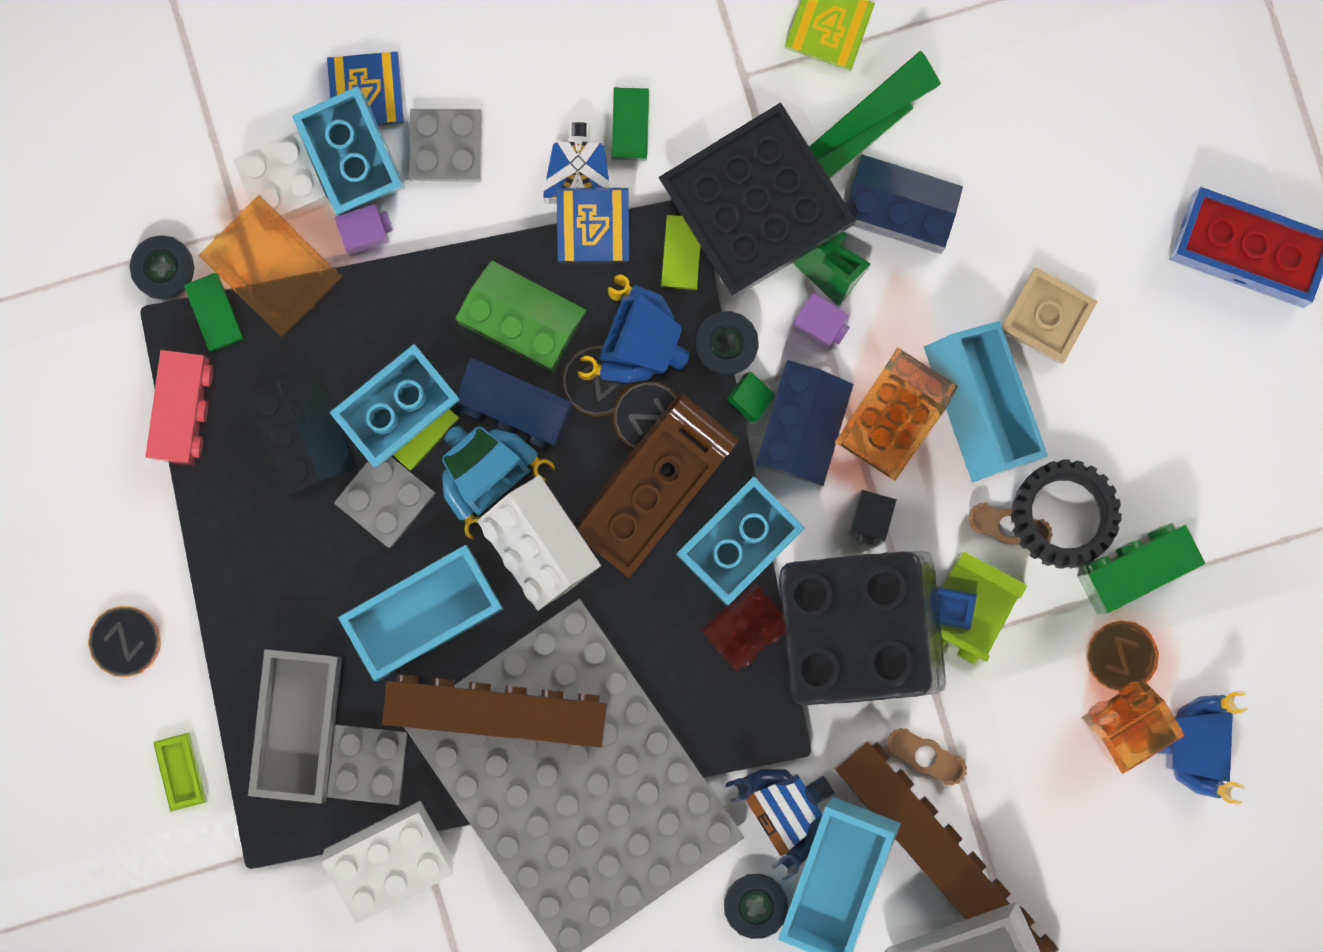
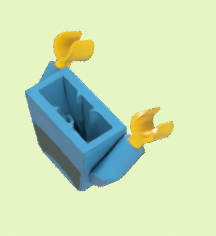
M455 426L447 432L444 438L452 448L442 458L446 467L442 474L444 498L457 518L464 520L466 523L465 534L470 539H475V537L470 532L469 525L480 519V517H474L472 513L475 512L479 516L530 472L527 467L528 465L532 466V474L535 478L539 476L537 470L542 463L546 464L552 471H555L554 464L551 461L540 460L537 457L538 453L515 433L498 429L487 432L480 426L475 428L470 434H467L461 426Z

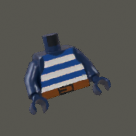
M760 769L743 778L728 781L725 784L726 788L735 785L738 789V796L731 799V801L746 800L781 858L772 864V868L775 869L783 864L787 868V875L782 880L786 881L798 872L799 866L808 857L823 815L817 804L829 798L835 792L824 775L805 786L798 774L792 775L786 769Z

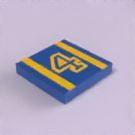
M398 51L327 57L330 98L358 86L363 90L378 126L404 123Z
M557 188L558 261H629V188Z

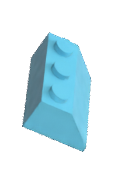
M413 344L334 408L330 414L376 469L454 406L460 399L416 345Z

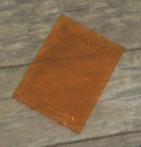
M260 194L244 210H241L239 215L219 235H216L214 240L198 255L281 337L309 309H312L314 304L342 277Z

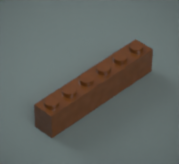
M397 674L396 681H387L382 725L603 747L607 703L600 702V695L578 693V700L563 699L564 691L542 689L541 696L527 695L526 687L506 686L505 692L490 691L491 684L469 682V689L454 687L455 680L433 678L432 685L419 684V676Z

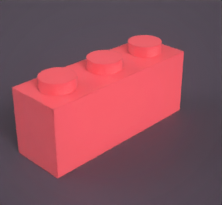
M160 350L146 458L195 465V458L201 457L203 437L199 436L200 423L206 422L208 415V401H204L205 387H210L213 380V365H209V359L204 355Z

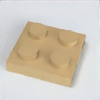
M1035 267L1006 317L1002 329L1008 336L1063 365L1098 301Z

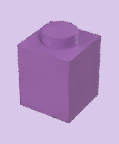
M376 204L334 217L345 250L349 256L390 243L387 233L393 231L387 212H380Z
M813 292L796 317L792 327L828 349L832 342L839 345L850 329L845 324L849 315Z

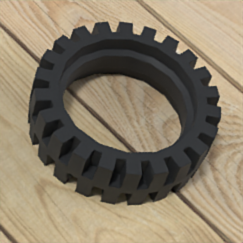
M1062 459L1059 462L1052 461L1032 472L1021 484L1012 502L1011 523L1015 525L1013 529L1015 537L1019 536L1021 540L1019 544L1023 550L1027 548L1030 551L1029 556L1034 560L1039 558L1042 560L1041 564L1046 566L1055 565V568L1058 569L1070 567V569L1078 568L1097 559L1114 542V538L1118 535L1120 529L1118 525L1122 521V513H1119L1121 502L1120 498L1116 499L1115 497L1117 490L1114 485L1109 486L1107 483L1109 478L1104 473L1102 475L1096 473V467L1092 465L1086 467L1084 462L1078 460L1075 462H1070V459ZM1055 481H1071L1082 485L1094 496L1099 507L1100 523L1096 535L1088 543L1077 548H1061L1049 543L1039 534L1033 522L1032 506L1036 494L1045 485Z

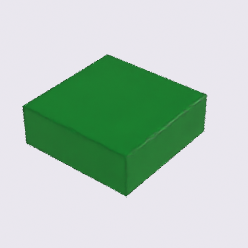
M750 371L742 376L726 400L751 423L759 420L776 394Z

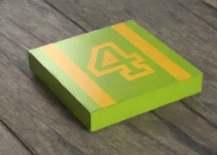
M801 0L785 44V49L851 72L875 3L868 0Z

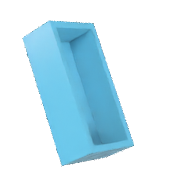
M1000 321L956 332L923 346L972 483L1048 457Z
M464 545L338 618L373 681H380L499 613L504 608L470 548Z
M832 797L825 807L778 940L807 952H854L901 823Z

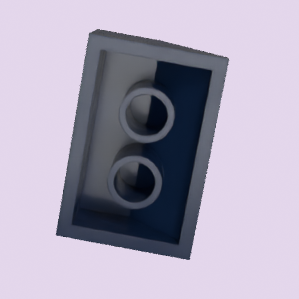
M862 154L846 205L856 219L857 224L853 225L854 227L942 254L946 248L956 217L963 186Z
M470 358L457 397L460 399L457 403L463 406L460 411L461 413L479 421L482 415L495 420L493 427L498 430L514 433L517 430L528 435L526 442L543 450H546L548 445L557 447L573 411L570 401L474 358Z
M787 360L755 466L824 486L854 384L821 369Z

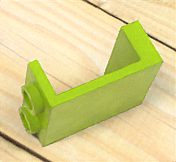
M965 551L960 552L942 587L975 593L977 598L970 630L940 624L943 648L946 643H949L959 649L957 656L976 665L978 660L988 662L990 658L988 654L1017 599L1022 598L1028 585Z

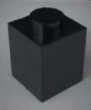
M861 490L848 532L856 535L854 541L873 547L876 546L877 541L885 542L897 499Z

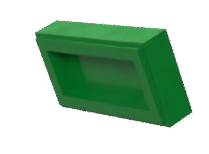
M613 87L612 160L647 161L649 88Z
M218 272L184 284L210 352L244 340Z

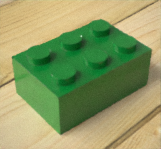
M1172 522L1160 526L1147 533L1150 540L1142 543L1141 539L1131 541L1115 550L1118 555L1117 557L1110 560L1107 555L1083 566L1086 572L1077 577L1097 615L1108 614L1206 564L1186 524L1175 527Z

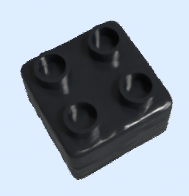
M899 551L790 562L781 568L779 584L789 687L795 703L810 706L926 696L938 694L945 690L946 673L938 611L934 558L930 552Z

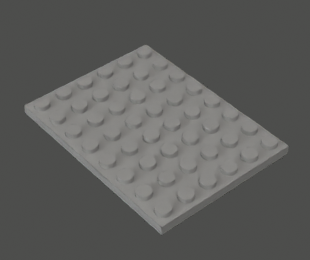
M580 599L458 682L454 687L469 689V682L491 684L490 691L505 692L506 686L526 687L527 695L541 696L542 689L564 691L563 699L578 700V693L600 695V702L607 703L602 748L404 727L557 952H582L745 838Z

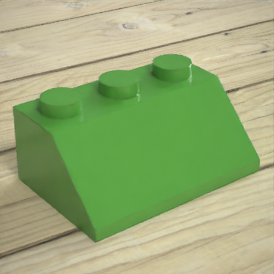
M491 261L471 288L455 319L461 326L554 373L587 310Z

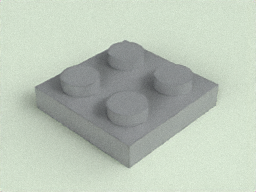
M410 109L409 180L420 182H481V109Z
M390 457L376 469L368 461L334 504L391 549L436 493L395 459Z
M335 725L327 797L400 805L408 732Z

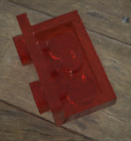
M756 583L750 586L701 629L702 633L736 671L741 667L751 664L756 659L758 652L769 643L780 639L785 632L783 614Z

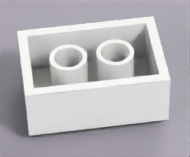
M540 475L510 492L477 520L484 536L491 541L502 557L505 567L512 572L523 588L526 598L533 603L537 611L567 593L601 567Z
M421 800L324 849L321 860L324 869L355 925L452 876L454 870V861Z

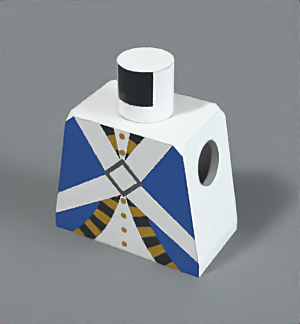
M569 123L568 142H553L543 192L545 204H557V188H610L604 143L590 142L589 123Z

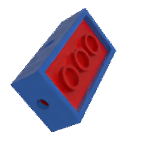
M1200 186L1192 193L1169 260L1305 308L1314 302L1323 276V230Z

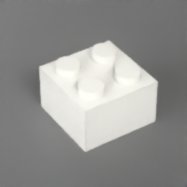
M299 131L232 159L258 222L265 231L331 204Z

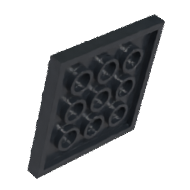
M781 102L658 177L733 299L857 224L853 214Z

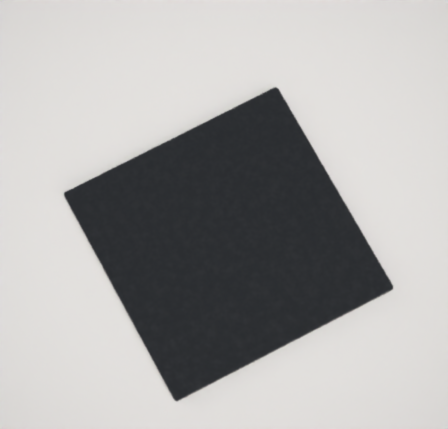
M672 200L629 209V261H558L557 223L226 289L225 291L244 340L214 352L208 350L188 297L146 305L141 308L140 315L154 389L160 350L204 355L209 359V365H213L212 384L210 387H205L204 401H208V415L206 422L200 423L199 436L203 437L201 457L195 458V465L168 463L242 853L247 868L255 869L323 855L324 849L420 800L437 832L470 825L409 734L400 805L328 797L327 802L320 804L248 796L264 649L342 657L335 725L407 732L404 727L382 725L387 681H396L397 674L419 676V684L432 685L433 678L455 680L454 685H456L580 599L703 778L803 758L811 754V744L803 705L795 703L790 693L782 603L773 561L727 606L676 556L753 477L756 478L744 417L726 400L737 385L735 375L723 376L709 371L701 364L695 351V336L698 327L707 317L717 312H722L713 266L701 246L697 290L661 288L667 215L681 216ZM491 261L587 310L554 373L461 326L455 318L471 288ZM624 275L629 280V286L634 287L638 285L663 296L674 315V320L682 328L677 345L689 351L688 362L681 370L668 365L664 373L653 374L649 380L632 382L630 388L643 383H656L668 388L676 397L683 393L738 438V442L733 450L724 458L630 578L590 548L601 567L567 593L537 611L533 603L526 598L523 588L512 572L505 567L502 557L491 541L484 536L479 523L474 522L469 525V530L473 533L475 539L468 538L465 534L466 523L464 520L457 518L445 500L442 474L446 467L442 458L452 449L445 441V435L412 471L405 467L395 456H391L433 490L436 495L394 546L389 549L334 504L368 462L345 431L342 429L359 469L292 498L287 496L244 396L277 381L316 371L332 409H334L415 344L456 395L458 394L470 358H474L570 401L564 386V375L567 365L576 354L587 348H603L621 302L609 297L608 287L617 291L623 290L624 287L614 282V277ZM722 330L714 336L713 348L719 355L731 357L726 330ZM458 403L450 408L460 418L453 427L461 426L467 434H470L475 428L480 426L487 432L496 429L493 427L495 420L483 415L480 421L460 412L463 406ZM572 404L573 411L556 448L548 445L546 450H543L528 443L538 453L537 457L540 460H549L554 464L555 471H552L543 463L539 465L537 471L546 480L544 482L573 525L635 448L628 445L618 432L615 423L616 409L609 413L595 415L581 411ZM515 430V434L519 435L524 441L527 440L528 435ZM665 463L661 467V473L663 475L668 474L671 471V464ZM528 465L527 467L530 472L479 516L475 512L472 513L473 516L481 518L510 492L534 479L532 466ZM467 545L504 610L380 681H373L338 617Z

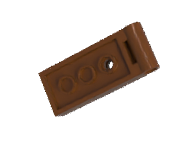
M681 393L669 405L666 412L661 414L574 523L575 528L590 548L630 578L724 458L733 450L738 442V438L685 394ZM670 463L671 471L663 475L661 473L662 465Z

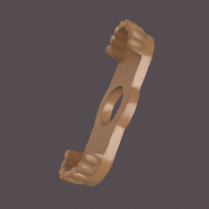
M984 502L983 504L978 503L969 511L968 523L976 533L995 537L1003 544H1019L1021 541L1019 536L1006 537L999 530V522L1002 518L1011 516L1013 509L1002 510L989 506L987 502ZM1033 519L1039 534L1050 543L1053 536L1051 532L1052 527H1049L1050 524L1045 522L1044 519Z
M907 728L893 730V733H890L886 739L888 753L893 758L896 757L910 764L911 768L918 773L929 774L943 781L945 785L950 784L951 786L959 784L960 781L964 780V776L967 775L965 760H962L961 756H955L942 749L934 740L923 739L909 732ZM922 746H930L936 753L935 762L929 767L920 766L915 759L916 751Z

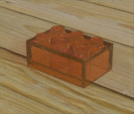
M897 347L847 421L835 443L893 481H896L949 405L959 386Z

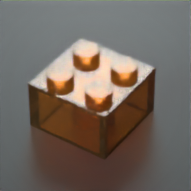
M1142 679L1138 682H1130L1124 685L1119 690V694L1108 701H1100L1094 704L1088 710V713L1081 717L1101 752L1122 774H1125L1185 736L1165 700Z

